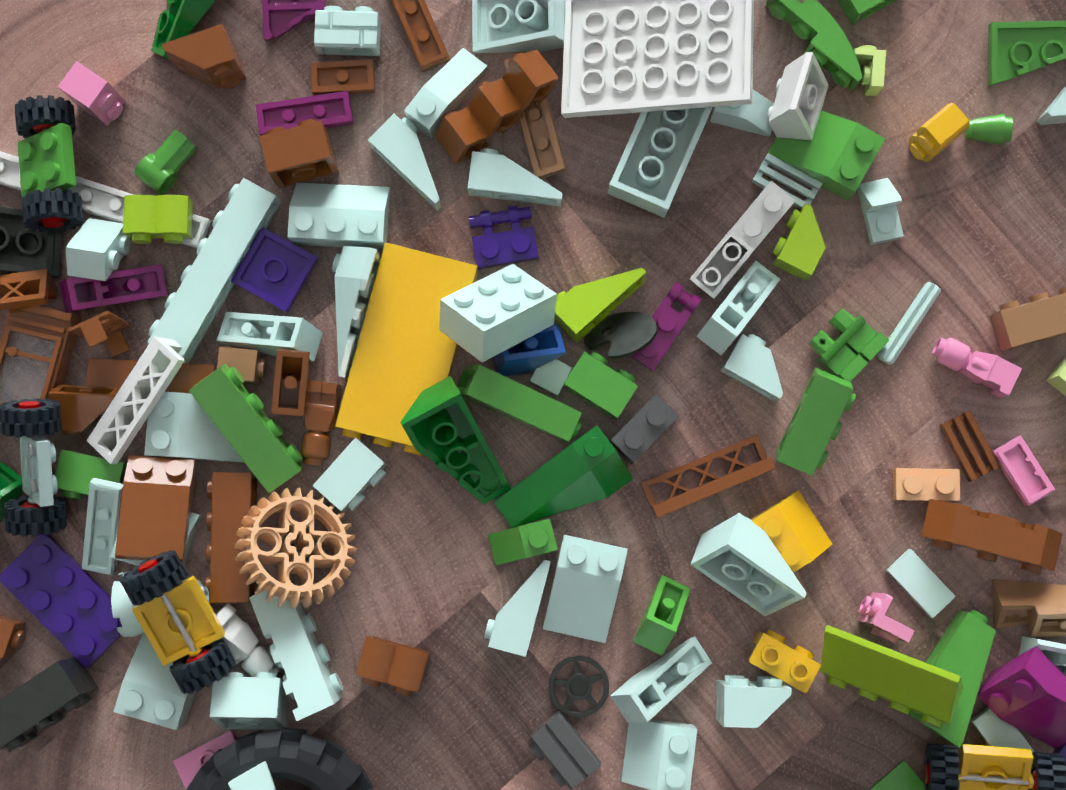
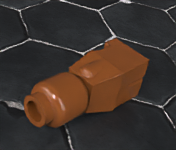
M307 380L303 426L308 432L303 434L301 455L305 457L304 464L323 466V461L329 457L331 437L327 435V432L331 433L334 430L335 421L339 413L342 387L339 384Z

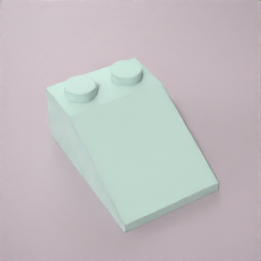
M472 0L473 52H529L535 49L542 52L564 48L566 0Z
M164 392L147 418L145 456L245 463L192 394Z
M738 513L701 535L690 565L762 615H770L805 598L806 591L766 532L749 518Z
M563 535L543 629L606 643L628 549Z
M143 633L124 676L113 712L178 730L186 725L196 690L192 694H183L170 672V666L173 665V662L163 666L146 634Z

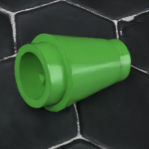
M1005 114L972 119L970 120L969 128L965 130V139L1003 145V142H1011L1013 118L1005 117Z

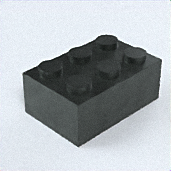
M75 657L55 662L0 699V750L6 748L10 752L17 747H23L38 737L36 733L45 728L49 729L65 718L63 712L66 714L73 709L77 710L92 700L90 694L99 687L88 670Z

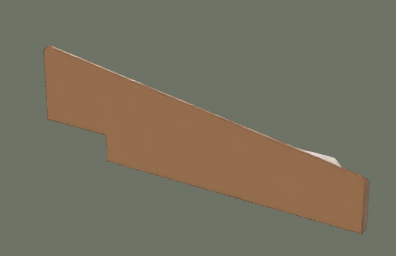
M993 579L992 601L995 628L1028 624L1027 628L1031 637L1066 636V585Z

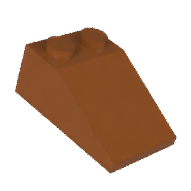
M129 455L123 481L115 558L150 560L155 555L157 557L160 553L175 550L180 561L183 563L197 484L195 460Z

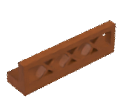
M48 269L0 275V310L48 304L49 299H56L58 288Z
M757 434L640 483L654 518H658L776 469L772 457L767 458ZM753 443L760 461L751 465L738 461L737 458L741 448ZM735 451L733 458L726 456V454ZM718 457L731 462L727 474L722 477L708 473L712 460ZM707 462L704 471L696 468ZM735 464L743 467L737 471L732 472ZM687 470L702 474L698 486L691 490L678 485L683 472ZM677 475L675 483L666 480L670 477ZM706 476L711 479H714L713 481L703 484ZM658 482L672 486L669 498L656 504L649 486ZM676 489L685 491L682 494L674 496Z

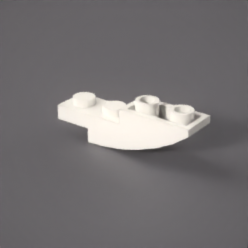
M770 181L695 271L690 280L714 299L796 200L773 181Z

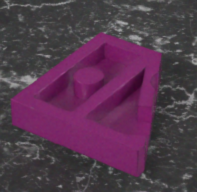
M262 0L264 40L266 42L272 41L315 17L316 10H324L326 1Z

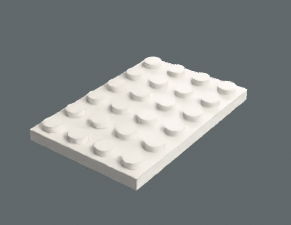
M566 0L561 114L564 118L752 104L754 0Z

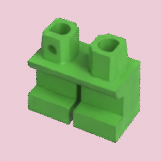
M840 309L828 322L840 335L833 341L823 330H820L808 344L819 356L816 361L827 373L851 382L890 340L881 332L877 333L872 329L861 315L855 318L844 309Z

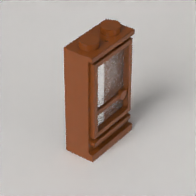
M37 305L9 309L0 341V404L11 402L12 400L21 401V399H49L50 391L59 384L64 385L77 335L69 332L68 328L81 323V318L70 313Z

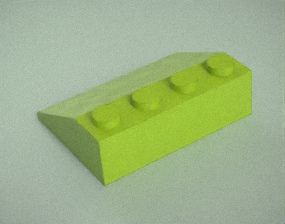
M829 625L826 626L820 672L828 677L826 683L845 690L846 685L859 689L858 696L876 702L878 697L891 702L889 708L908 715L910 710L923 715L921 721L937 728H941L942 723L951 725L964 689L961 676Z

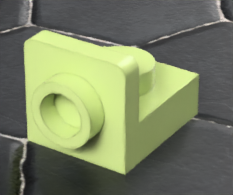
M862 45L854 49L859 65H864L861 71L863 77L860 83L865 85V96H877L884 87L886 50H877V47L872 45Z

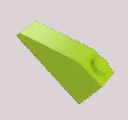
M638 268L574 286L567 293L562 291L556 296L554 321L578 343L646 282V271L643 268Z

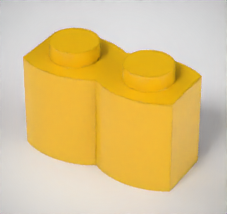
M955 103L947 104L919 127L917 132L909 138L910 152L918 160H923L924 162L931 161L969 128L970 120Z

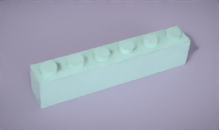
M245 178L241 180L240 184H235L228 195L229 203L224 211H219L212 223L214 228L211 234L200 242L196 254H198L192 265H188L181 275L180 280L182 283L176 293L170 294L165 303V313L160 320L158 319L153 323L148 335L150 338L148 343L151 342L153 337L175 340L182 347L178 354L185 360L184 363L190 362L234 286L231 280L261 228L267 229L281 204L276 195Z

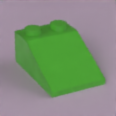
M821 110L812 141L776 137L768 153L823 183L821 187L848 201L858 189L886 138L859 123Z

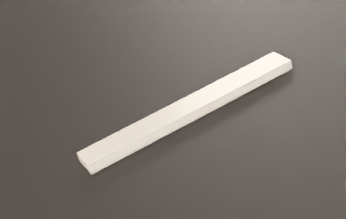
M0 151V185L21 192L19 157ZM76 176V186L68 189L72 190V193L77 192L79 196L81 195L84 213L117 223H123L124 196L134 195ZM193 214L192 238L183 239L182 244L197 249L200 242L206 237L211 221L208 218Z

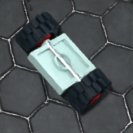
M33 398V400H12L11 402L0 404V434L7 437L15 436V438H20L22 488L27 494L26 498L22 496L17 497L16 500L11 499L4 504L5 530L8 534L12 533L15 536L21 534L22 537H27L28 535L35 537L38 534L45 536L50 535V532H60V530H64L65 526H67L66 501L60 496L55 497L53 495L57 494L58 491L56 476L52 475V463L56 461L55 447L53 443H50L44 437L45 434L52 435L54 432L62 430L61 406L57 400Z

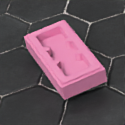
M1021 435L1016 436L992 451L1000 468L1025 507L1034 504L1056 490Z
M233 729L173 760V764L186 789L202 765L219 749H224L237 740Z

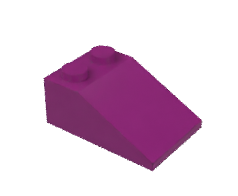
M1037 646L988 674L977 695L999 719L1054 748L1066 743V677Z

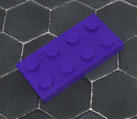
M40 534L0 574V582L86 669L90 668L122 636L116 628L122 627L120 618L113 619L111 595L86 570H83L82 566L51 535L44 536Z

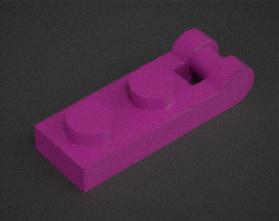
M678 282L674 283L652 316L658 329L655 339L640 352L629 356L652 372L702 300L696 294L692 296L684 291V286ZM675 300L686 306L681 313L670 307Z

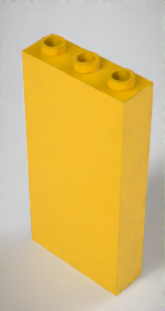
M385 242L335 427L343 430L342 436L352 439L356 437L360 440L361 436L365 435L374 438L373 444L391 448L392 443L405 446L404 452L422 456L413 446L400 422L423 390L452 374L459 345L439 330L440 299L475 283L479 272L477 265Z

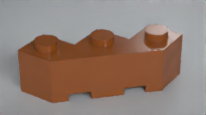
M537 49L525 54L520 52L514 55L508 62L509 67L503 78L491 83L489 81L483 82L474 90L475 95L468 107L459 111L451 110L440 119L441 124L435 133V137L456 164L471 158L472 151L480 152V149L487 148L489 144L486 140L500 131L504 134L523 118L520 113L531 102H534L537 106L547 98L559 77Z
M929 499L921 533L922 537L933 541V547L949 551L952 550L953 545L964 547L977 552L976 558L990 562H996L997 557L1010 559L1022 564L1021 570L1041 574L1042 569L1055 570L1063 533L1049 527L1026 524L1011 517L992 512H981L973 510L969 506Z

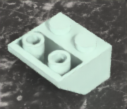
M725 675V680H716V720L723 727L758 728L791 696L792 688L783 684L782 679H777L775 676L761 675L757 676V681H749V678H744L743 675Z

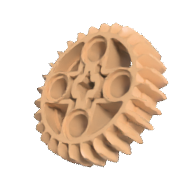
M288 488L282 491L280 497L274 491L270 494L268 500L264 497L261 498L257 506L253 505L249 509V516H244L241 521L244 527L239 528L236 536L242 539L235 543L234 548L243 552H240L235 557V561H245L246 563L239 570V573H250L251 576L246 581V585L256 582L258 584L255 591L256 595L263 590L268 592L266 602H269L274 596L279 597L278 607H281L287 599L290 600L291 609L296 608L300 600L304 608L311 605L312 599L316 604H320L324 600V596L327 598L332 597L335 594L334 589L338 590L344 585L343 580L347 579L351 574V571L347 568L352 567L355 563V560L349 556L353 555L357 548L348 545L355 539V535L346 534L351 523L342 524L340 521L345 512L335 514L333 512L335 508L333 504H330L328 507L324 505L325 497L323 495L318 500H314L313 490L306 497H302L301 488H297L293 496H291ZM277 512L280 513L278 520L279 528L260 527L268 517ZM290 512H298L302 516L303 522L293 520ZM314 517L326 527L328 532L314 531ZM257 540L267 542L270 546V551L265 552L259 549ZM322 544L329 545L333 549L334 556L325 554L322 550ZM261 564L278 565L277 580L271 577ZM314 567L331 568L324 579L313 585ZM289 574L298 575L302 585L296 586L291 583Z

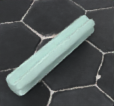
M927 282L923 285L888 338L890 341L878 353V358L882 362L891 365L896 361L939 296L941 289L932 282Z

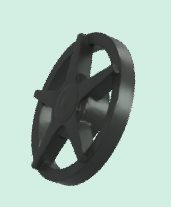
M572 656L556 665L550 675L548 688L550 698L558 710L568 716L581 718L596 713L604 705L609 693V681L605 670L598 662L586 656ZM578 661L593 665L600 674L591 677L582 674ZM574 662V674L568 680L555 679L556 674L564 665ZM603 678L604 692L602 698L597 703L590 694L591 684ZM553 684L566 687L569 698L565 707L557 700ZM586 699L594 706L583 712L569 710L575 700Z

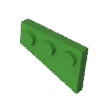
M1066 21L991 22L988 24V87L1066 59Z

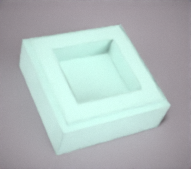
M555 359L537 368L530 382L558 397L572 367Z

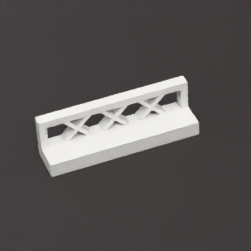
M153 337L88 437L87 442L110 464H117L184 363L185 360L178 354L182 347L175 340Z

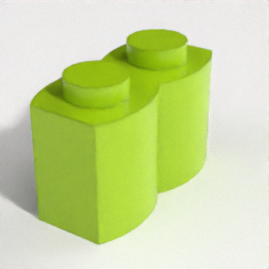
M125 195L123 234L132 238V242L137 244H150L152 239L163 238L165 243L182 244L183 239L192 238L193 201L189 196Z

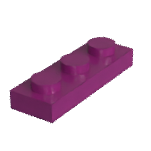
M348 91L255 104L260 136L266 135L268 130L276 127H284L285 129L297 127L299 122L307 119L322 120L325 128L354 124Z

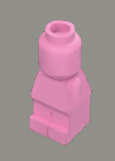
M939 338L932 350V355L937 357L938 363L954 371L960 370L963 375L974 383L983 384L991 388L990 393L999 398L1010 395L1022 370L1021 367L998 355L978 351L971 352L969 346L953 338H948L947 340Z

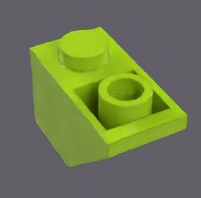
M805 203L800 211L794 209L786 224L791 229L786 239L783 237L779 238L772 254L776 255L773 265L807 281L812 276L826 247L812 206Z

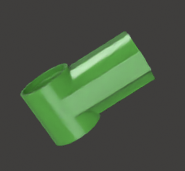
M175 129L154 154H148L139 162L134 174L157 194L162 195L174 185L178 176L177 172L198 148Z

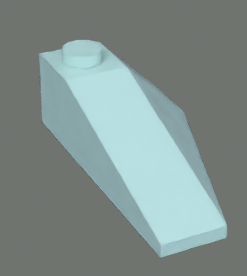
M343 246L341 254L337 253L333 261L332 271L336 272L335 300L338 376L342 380L348 381L381 257L377 249Z

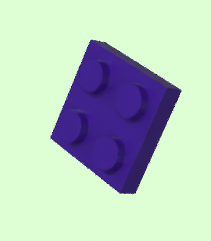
M262 227L231 282L288 313L319 259L317 256Z

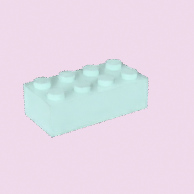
M713 107L641 112L609 184L607 194L665 218Z

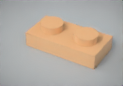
M893 469L894 501H929V499L960 501V469Z

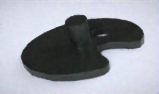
M640 312L616 313L607 316L584 337V344L588 350H594L610 343L609 357L611 359L623 358L638 353L650 345L655 339L658 329L654 319L647 314ZM612 330L611 333L603 335L605 331Z

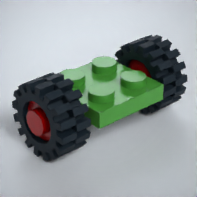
M38 95L36 99L27 97L26 101L21 99L18 101V104H15L16 132L19 136L23 135V138H25L18 142L23 223L26 228H30L33 231L39 229V232L50 230V233H56V230L65 232L67 229L74 230L84 223L81 195L79 196V193H72V190H68L76 186L72 135L76 132L74 105L69 100L64 101L62 97L54 99V96L48 95V98H43L42 95Z

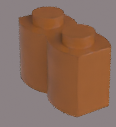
M369 635L366 636L355 675L363 677L361 682L364 684L380 687L381 682L394 686L393 692L411 696L412 691L419 692L421 690L431 652Z

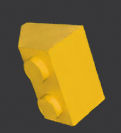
M799 490L750 519L766 532L793 573L812 562L833 545Z

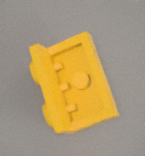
M768 629L766 634L757 631L752 640V643L756 644L748 661L776 678L782 679V681L794 688L807 693L821 667V664L812 660L814 654L799 645L796 646L795 650L783 644L786 639L785 637Z

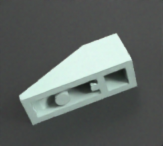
M461 49L413 98L404 110L406 118L418 130L430 139H433L441 124L440 119L442 116L458 107L487 70L488 66L466 49Z
M393 114L368 139L370 147L438 211L442 206L416 134L418 130L406 117L401 120L396 114Z
M483 148L480 149V152L472 151L467 187L469 196L561 207L562 193L508 157L498 154V151L494 149Z
M755 261L696 337L722 356L780 281V278L758 261Z
M226 312L217 341L243 349L258 350L261 353L277 356V349L310 352L309 362H314L323 332L304 318Z
M543 560L497 613L496 619L488 620L484 638L490 639L488 647L526 657L551 561Z
M695 636L691 637L632 676L610 697L627 723L648 722L711 665L712 662Z

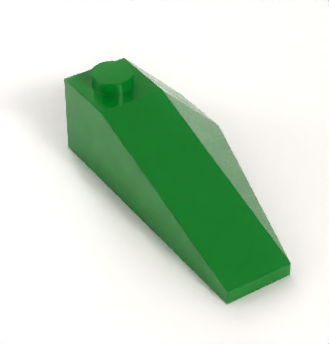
M167 0V9L159 15L151 51L169 59L163 50L162 44L187 36L216 0Z
M449 376L423 390L400 422L415 449L423 456L426 455L440 470L447 472L457 480L460 486L483 504L511 490L506 477L452 377Z
M596 425L497 499L494 504L510 526L514 528L608 498L634 478L613 445L598 425Z

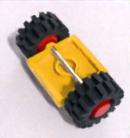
M175 550L160 553L157 557L155 555L150 560L143 561L139 566L130 569V572L125 573L124 577L120 578V583L133 604L132 611L162 665L166 666L173 662V665L170 666V672L183 694H192L195 690L196 692L201 691L203 687L213 685L212 682L221 680L223 675L231 672L230 669L235 667L236 661L222 638L225 636V631L195 576L186 579L188 573Z
M928 743L926 746V759H924L925 790H1066L1065 758H1063L1062 754L1032 753L1031 749L963 744L959 765L958 749L955 745Z

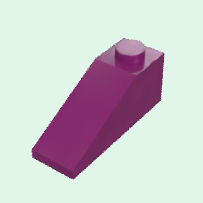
M162 264L114 271L106 281L74 277L59 282L66 313L168 295Z

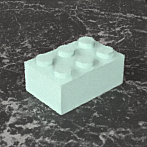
M511 264L440 299L439 330L479 361L484 362L554 325L557 294L514 264Z

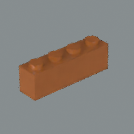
M212 472V480H208L207 496L208 499H212V512H208L206 518L207 530L211 531V544L206 546V562L210 563V576L206 577L205 586L209 591L210 603H250L249 597L255 595V582L246 585V581L251 575L249 572L239 573V570L246 563L245 561H235V557L243 551L235 549L234 546L238 540L242 539L236 536L238 529L244 527L241 524L242 519L246 515L249 516L248 511L253 505L257 506V478L252 472Z

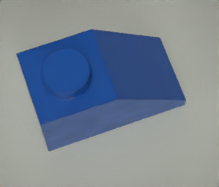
M554 324L492 358L496 372L503 376L529 373L565 355L566 350L559 326Z

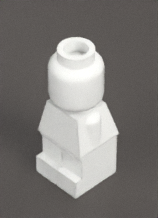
M227 603L216 613V616L225 631V636L222 638L233 655L236 664L242 661L241 667L251 677H257V673L262 672L277 675L280 669L275 666L276 664H274L271 654L263 646L256 647L259 640L249 624L242 621L235 614L237 610Z

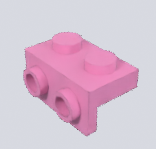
M872 592L870 597L868 595L865 596L858 609V613L861 614L858 621L872 628L870 634L893 644H897L898 640L909 643L914 630L885 616L893 597L888 594Z

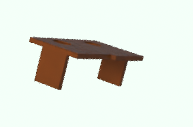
M109 311L68 328L69 332L85 337L89 348L105 341L112 358L130 350L121 330L130 327L131 324Z

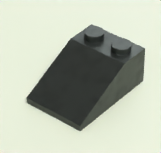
M0 206V275L48 269L51 277L58 278L63 232L60 230H56V233H50V230L45 232H39V229L35 231L30 230L23 223L22 209Z

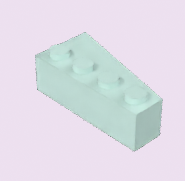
M264 590L258 595L255 594L249 597L264 637L266 639L272 637L274 644L270 645V653L274 664L279 669L283 668L285 671L282 685L286 695H290L297 702L298 708L292 711L296 721H299L342 698L340 692L344 690L337 673L332 674L327 662L330 661L329 653L323 643L318 644L313 633L317 631L316 624L310 613L305 615L301 606V600L294 609H291L289 599L281 607H278L279 597L274 596L269 602H266L268 592Z

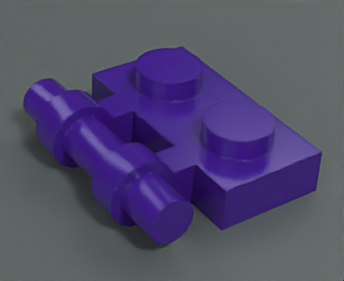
M515 205L509 206L508 210L490 213L489 210L480 211V215L468 216L470 229L483 227L484 235L472 237L478 270L539 260L534 227L521 229L520 220L532 218L530 206L518 208ZM510 222L511 231L493 233L492 225Z

